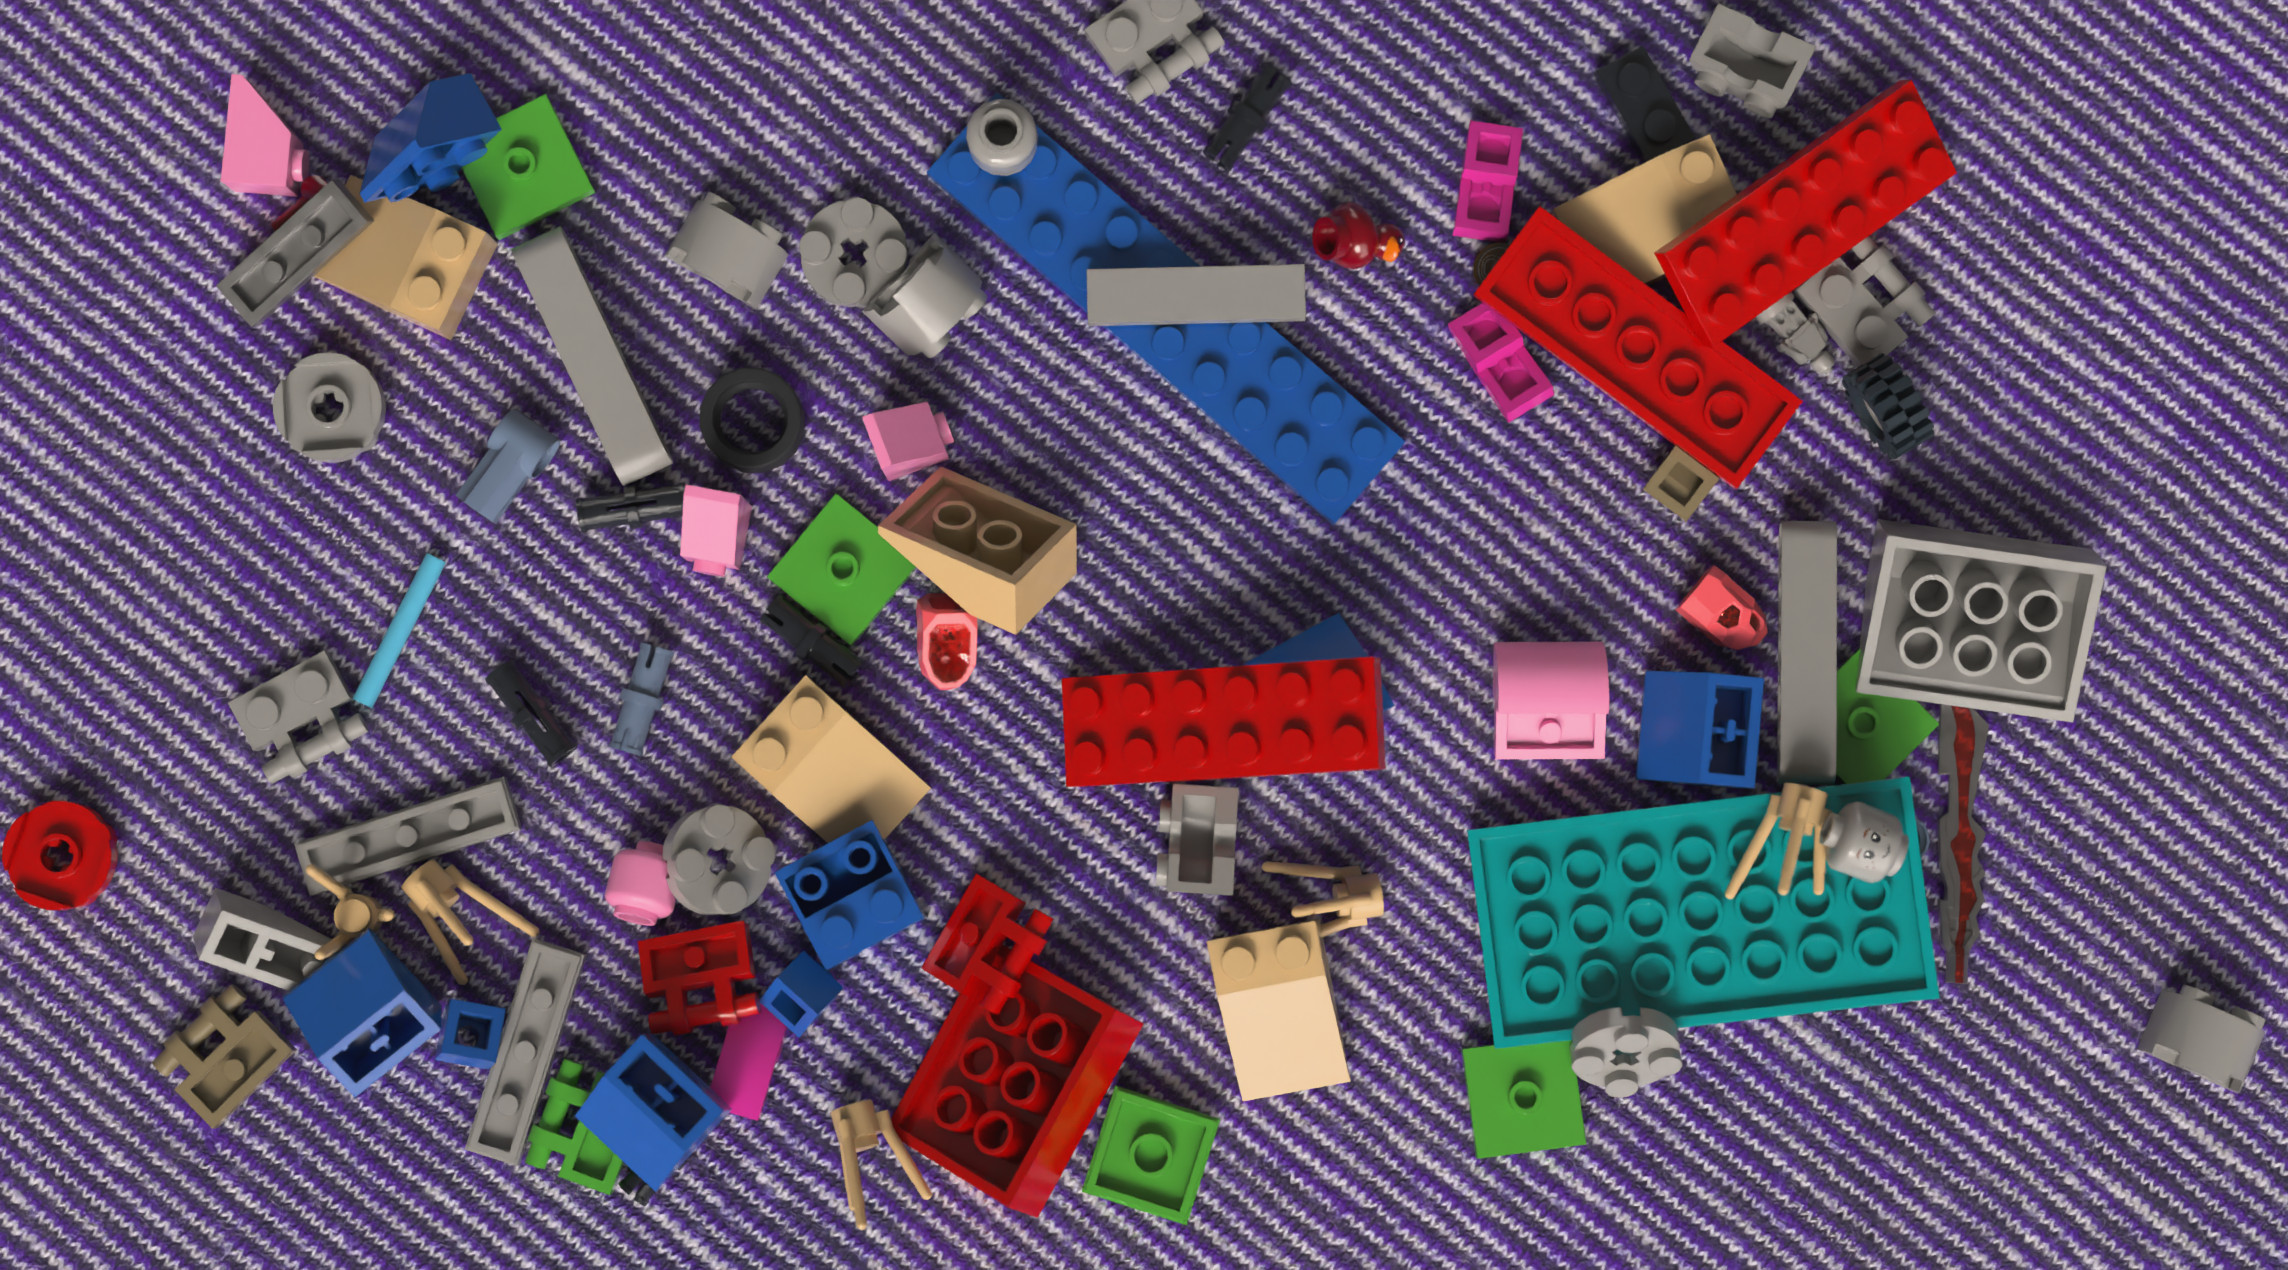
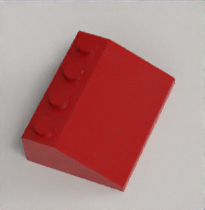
M1002 945L991 965L1000 970L1011 949ZM1030 960L1018 980L1022 983L1020 990L1014 999L1011 997L1007 999L999 1015L980 1005L981 1000L990 987L986 982L981 980L971 998L961 993L959 994L896 1108L891 1122L904 1144L1006 1207L1038 1218L1144 1023Z

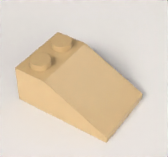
M1709 134L1659 155L1555 207L1553 212L1559 221L1648 286L1667 278L1654 252L1737 194Z
M350 175L345 187L374 219V222L313 277L452 340L498 244L487 232L410 198L390 202L386 197L365 203L360 195L363 180Z
M944 467L936 470L878 525V534L965 611L976 618L1015 635L1077 574V534L1075 523Z
M806 675L731 756L764 788L827 843L836 840L871 820L874 821L885 840L931 789L929 785Z
M1320 919L1207 941L1216 994L1243 1101L1351 1081Z

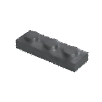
M339 179L331 180L219 282L216 287L251 327L259 326L370 226L374 219Z

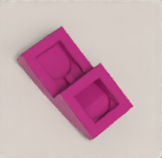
M1470 120L1452 236L1506 243L1509 233L1514 186L1518 176L1523 128Z
M1484 303L1448 323V328L1508 423L1554 396L1552 384L1525 348L1522 335L1517 328Z
M762 1004L760 1014L741 1017L739 1024L729 1025L710 1087L733 1108L729 1113L756 1121L761 1118L775 1065L779 1061L788 1029Z

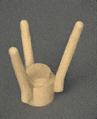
M1785 782L1781 796L1771 795L1767 812L1725 890L1724 895L1727 899L1735 897L1778 817L1781 818L1779 828L1790 831L1778 885L1779 894L1786 895L1789 892L1803 835L1811 836L1813 828V892L1816 895L1823 894L1826 846L1820 844L1819 836L1825 819L1832 812L1825 809L1828 797L1826 792Z
M432 859L414 871L403 883L401 889L412 900L408 906L422 921L459 985H465L468 982V978L434 917L440 916L464 945H471L473 943V937L450 909L460 897L454 890L456 887L532 937L539 935L538 927L469 881L454 864L444 870L436 860Z
M1270 861L1262 864V869L1265 872L1342 881V883L1333 884V899L1295 906L1291 910L1294 917L1336 911L1337 916L1341 918L1321 925L1323 937L1346 928L1367 925V918L1383 916L1384 901L1377 873L1362 875L1359 865L1339 868Z
M313 864L306 867L308 875L334 893L340 900L334 910V921L339 929V933L315 951L317 959L322 960L340 948L345 947L354 937L359 936L369 927L376 933L383 922H389L393 919L394 911L388 908L382 909L377 899L369 895L354 894L349 886H344Z
M864 1100L830 1112L840 1145L848 1206L851 1211H854L858 1229H865L867 1220L856 1152L879 1145L877 1138L879 1133H882L921 1197L924 1200H929L932 1197V1192L923 1179L921 1172L894 1130L888 1110L876 1113L873 1101Z

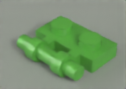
M564 1058L557 1077H551L545 1093L550 1096L539 1124L533 1123L527 1138L532 1143L525 1163L545 1169L552 1150L566 1156L560 1169L559 1177L610 1196L614 1192L624 1162L580 1120L573 1137L560 1132L569 1105L573 1104L582 1107L606 1073L602 1071L597 1072L591 1090L584 1089L577 1085L584 1065Z

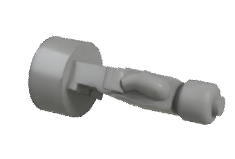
M1792 292L1755 317L1760 324L1766 323L1770 325L1782 339L1781 344L1776 346L1777 351L1785 352V354L1792 357L1800 365L1810 361L1811 367L1817 374L1825 373L1827 375L1834 369L1832 366L1835 360L1826 350L1821 351L1826 346L1828 337L1824 328L1818 323V315L1812 313L1806 319L1792 301L1794 298Z

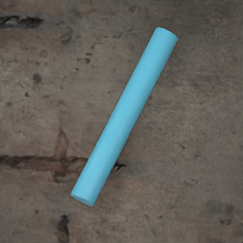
M426 553L352 699L373 708L446 562Z

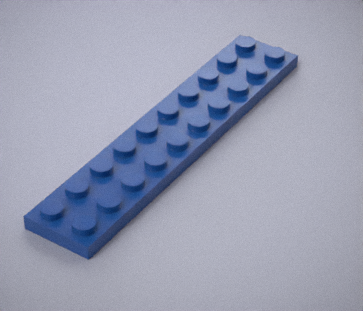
M996 92L989 101L1005 98ZM967 126L926 172L927 176L1087 314V269L1201 267L1038 126H1036L1038 134L1037 151L1031 163L1020 172L1002 176L993 175L982 170L971 157L966 140ZM1266 322L1102 326L1333 525L1336 524L1405 444L1401 437Z

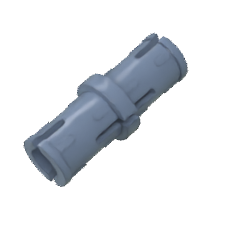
M641 642L628 689L622 688L619 698L624 700L612 741L609 743V747L638 756L643 755V747L655 710L661 711L664 700L659 699L671 658L674 656L672 651Z

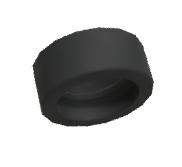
M739 368L722 375L707 390L700 406V430L707 447L726 466L743 473H765L782 466L797 452L805 434V413L798 395L780 375L763 368ZM746 389H760L772 394L780 403L784 412V428L779 439L771 447L759 452H745L733 447L725 439L721 429V413L726 402L736 393Z

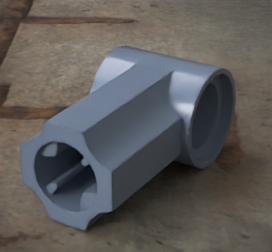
M518 409L511 410L493 431L487 444L489 450L455 496L496 524L529 478L535 479L551 462L560 446V439Z

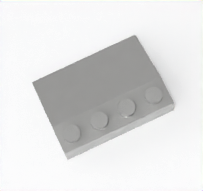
M1877 519L1867 570L1855 690L1858 693L2073 723L2107 566L2093 549Z

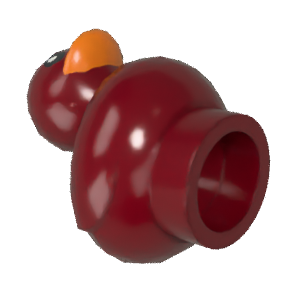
M1350 201L1336 206L1329 212L1327 217L1318 219L1312 232L1313 247L1321 259L1333 260L1341 267L1354 270L1367 266L1374 257L1387 262H1393L1405 246V237L1400 228L1390 223H1382L1376 226L1370 214L1361 205Z

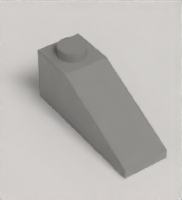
M218 888L214 889L193 934L199 960L288 991L342 949L340 948L330 956L319 960L315 957V951L330 941L331 938L266 905Z

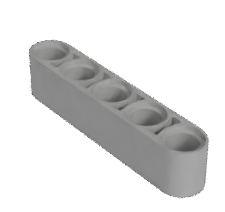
M559 226L512 248L511 251L622 485L626 486L673 464L664 439L563 228Z
M1780 521L1778 547V784L1787 782L1798 785H1835L1837 739L1836 521Z

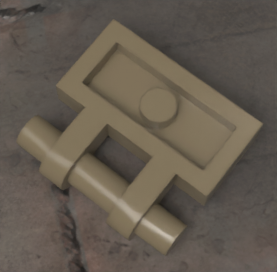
M230 984L218 997L213 995L209 997L199 1007L202 1013L182 1033L176 1030L164 1042L166 1048L152 1061L153 1066L165 1077H168L180 1064L190 1073L174 1090L212 1129L218 1128L297 1051L260 1011H254L242 1024L235 1018L233 1012L247 997L234 984ZM217 1029L226 1039L205 1059L197 1047Z

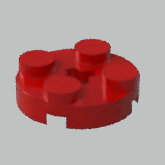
M69 801L44 803V805L37 806L30 812H25L14 821L8 830L2 848L4 870L8 871L10 880L15 886L12 888L18 896L35 907L45 910H69L90 905L105 891L114 876L118 860L116 831L104 821L99 813L83 804ZM64 840L69 844V852L73 854V860L71 864H64L59 872L53 869L54 859L48 857L47 852L50 847H60Z

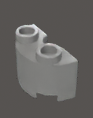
M1718 3L1689 61L1698 72L1694 82L1699 88L1718 97H1722L1727 92L1744 100V107L1752 113L1764 118H1772L1776 109L1784 108L1787 105L1816 46L1785 32L1774 33L1756 24L1753 18Z
M708 192L703 201L697 200L664 257L693 274L707 279L724 292L757 310L789 256L778 245L783 235L758 219H754L751 226L733 216L736 208L716 194Z
M934 233L910 259L909 266L903 274L894 282L887 284L862 312L906 355H916L922 352L928 358H932L943 350L950 341L951 335L948 331L962 316L968 319L977 313L986 302L988 296L980 289L982 285L980 276Z
M1173 784L1172 800H1161L1159 832L1170 834L1168 853H1158L1156 886H1167L1166 892L1233 896L1239 788Z
M2183 984L2180 994L2162 989L2137 1050L2197 1074L2207 1081L2239 1094L2265 1032L2262 1031L2266 1019L2238 1007H2234L2231 1014L2212 1006L2215 999L2213 995L2192 986Z

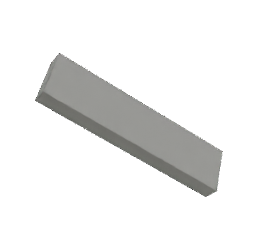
M1304 264L1087 269L1088 326L1305 321Z
M501 777L294 843L309 895L315 896L329 890L306 873V867L310 864L322 869L346 886L522 830V826L506 777Z
M536 938L532 939L500 1038L497 1060L490 1069L465 1150L515 1166L520 1165L587 954Z

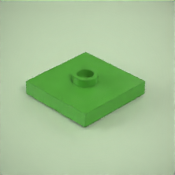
M546 94L496 118L502 130L485 145L488 149L486 154L462 167L498 240L596 193Z
M835 494L769 573L767 578L817 619L828 625L834 633L850 646H853L917 567L878 534V527L838 494Z
M1859 648L1837 669L1836 778L1843 785L1884 780L1939 725L1915 700L1856 692Z
M1572 1040L1495 1049L1494 1044L1461 1048L1475 1156L1477 1159L1586 1145L1578 1080L1571 1064L1569 1044H1572Z
M1115 1085L1082 1192L1187 1225L1220 1118Z

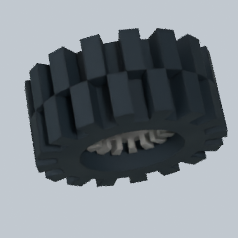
M1881 353L1843 376L1842 385L1846 389L1844 393L1846 398L1852 402L1850 407L1853 413L1857 414L1861 421L1859 423L1863 430L1867 429L1871 441L1874 444L1877 443L1879 450L1884 455L1887 454L1888 458L1897 459L1934 436V431L1932 430L1934 425L1928 418L1930 413L1928 408L1922 405L1920 401L1923 398L1919 391L1915 392L1913 389V382L1909 376L1903 375L1902 367L1897 362L1894 363L1889 355L1885 356L1884 353Z

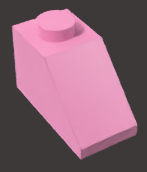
M231 74L221 182L234 192L298 197L300 182H303L309 174L308 151L303 149L304 144L257 88L243 75Z
M928 401L875 412L862 417L880 467L888 481L949 459L945 445L953 443L954 439L944 413L940 412L933 415Z
M691 485L685 486L680 555L687 561L694 562L692 571L725 577L726 568L741 569L752 506L741 494Z

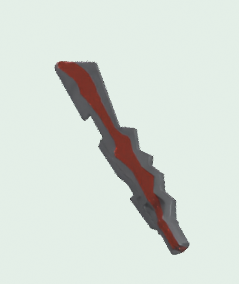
M1940 704L1938 775H1949L1947 813L1937 819L1938 861L1944 884V900L1937 899L1940 944L1946 955L1945 983L1968 984L1969 951L1980 935L1976 915L1985 901L1979 881L1986 875L1977 858L1986 832L1971 816L1989 724L1972 708Z

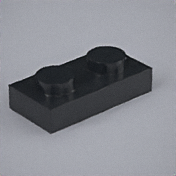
M1644 46L1598 69L1593 75L1643 163L1696 139Z

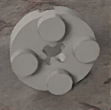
M859 197L851 198L847 201H838L818 212L807 225L804 236L799 244L802 269L810 286L822 299L837 306L865 308L887 284L894 282L903 274L908 262L907 240L895 217L883 207ZM851 241L857 245L863 242L869 247L863 253L867 261L863 266L858 267L854 262L846 266L841 263L840 259L845 254L843 246Z
M331 352L317 353L300 360L294 365L296 368L289 372L286 379L280 381L274 394L273 415L278 431L290 443L293 449L315 461L338 463L357 457L363 451L370 450L377 443L379 432L385 421L386 401L381 385L376 380L374 374L365 366L343 354ZM330 393L334 394L337 402L344 405L343 412L338 413L336 420L333 422H327L326 416L316 413V406L324 404L326 395Z
M718 804L707 806L683 815L670 829L663 846V860H667V871L670 878H666V881L673 896L691 911L705 915L735 914L749 907L764 891L771 873V865L775 860L776 850L770 839L766 838L758 822L745 811L733 806ZM709 849L715 851L723 849L727 855L726 860L728 861L725 870H718L715 874L711 872L709 868L713 861L707 855Z
M1622 1007L1594 1013L1580 1021L1572 1031V1044H1569L1572 1070L1584 1081L1596 1086L1605 1087L1606 1093L1612 1097L1622 1098L1631 1096L1637 1092L1639 1086L1647 1085L1665 1076L1673 1075L1682 1068L1678 1029L1675 1022L1667 1015L1648 1008H1640L1641 1017L1623 1016Z

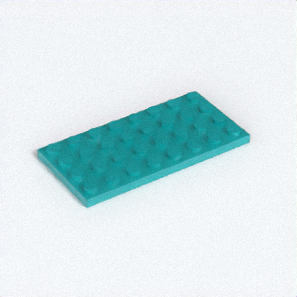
M1910 777L1814 788L1828 794L1825 809L1831 810L1833 813L1838 814L1849 803L1862 802L1895 815L1902 824L1903 834H1906L1909 840L1905 859L1898 872L1894 876L1886 875L1879 882L1867 883L1833 870L1826 861L1824 892L1822 895H1816L1813 892L1814 828L1811 836L1803 835L1789 892L1786 895L1779 894L1778 885L1790 836V831L1779 828L1780 817H1778L1735 897L1727 899L1724 895L1738 864L1767 812L1771 795L1781 796L1782 792L1467 830L1495 1049L1572 1040V1031L1580 1021L1594 1013L1611 1008L1622 1007L1623 1016L1640 1017V1008L1653 1009L1671 1018L1677 1028L1939 999Z

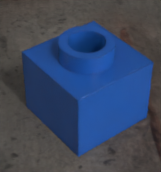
M802 951L778 975L761 997L760 1003L800 1038L826 1011L844 987L833 978L829 970H825L823 964L814 961L806 952Z
M450 999L444 1006L435 1060L489 1070L497 1060L506 1009ZM462 1029L472 1031L476 1038L475 1045L472 1047L461 1045L457 1039L458 1031Z

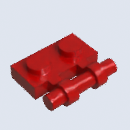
M976 873L921 969L970 998L973 996L981 980L986 982L990 987L981 1000L980 1005L999 1015L1009 997L1014 999L1020 990L1022 983L1018 980L1034 953L1040 955L1045 947L1047 940L1043 937L1054 919L1035 908L1023 927L1016 920L1026 902ZM1006 937H1008L1015 944L1000 970H998L991 963Z
M744 920L638 941L644 994L649 999L666 996L668 1010L653 1012L648 1015L650 1031L654 1035L670 1031L673 1032L674 1036L693 1032V1027L716 1022H720L722 1026L739 1024L741 1017L761 1013V1004L757 992L737 996L735 982L756 978L750 928ZM714 986L716 1000L689 1005L687 991Z

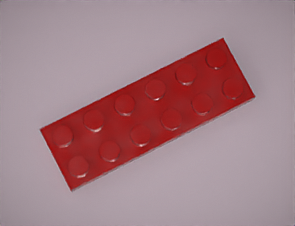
M1899 80L1661 247L1654 254L1701 345L1714 347L1954 176L1957 171L1913 81Z
M1540 206L1473 294L1474 297L1733 489H1738L1803 402V400L1723 341L1714 347L1702 346L1684 312Z
M1380 657L1062 678L1066 787L1386 769Z

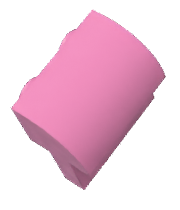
M1494 642L1495 759H1605L1606 714H1609V677L1604 643Z

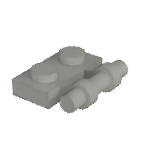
M1127 0L1085 29L1086 37L1115 78L1132 66L1136 69L1140 77L1125 86L1126 92L1136 105L1151 94L1158 97L1171 88L1170 81L1191 67L1196 70L1210 61L1209 55L1225 44L1215 27H1211L1198 37L1191 33L1189 27L1203 18V11L1195 0ZM1173 39L1179 50L1159 64L1153 62L1149 54Z
M1870 236L1852 248L1862 261L1853 271L1839 257L1812 276L1793 293L1811 314L1815 313L1818 315L1819 324L1857 367L1881 353H1884L1885 356L1888 355L1908 338V335L1895 322V319L1906 311L1919 327L1936 314L1922 298L1926 294L1916 281L1910 284L1890 261L1894 257L1885 245L1879 248ZM1872 275L1880 281L1894 298L1884 308L1863 285Z
M325 650L228 702L253 751H260L273 743L275 744L279 756L261 766L271 784L288 775L292 778L300 776L309 771L308 764L332 751L337 755L353 746L352 741L369 732L368 726L360 713L341 722L336 709L354 699H352L353 696L333 658ZM318 720L322 733L298 745L292 733Z

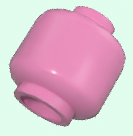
M638 841L636 849H625L616 854L605 890V899L615 908L613 913L615 917L635 924L654 926L657 919L671 915L677 899L671 893L666 878H670L667 871V860H663V845L649 841Z

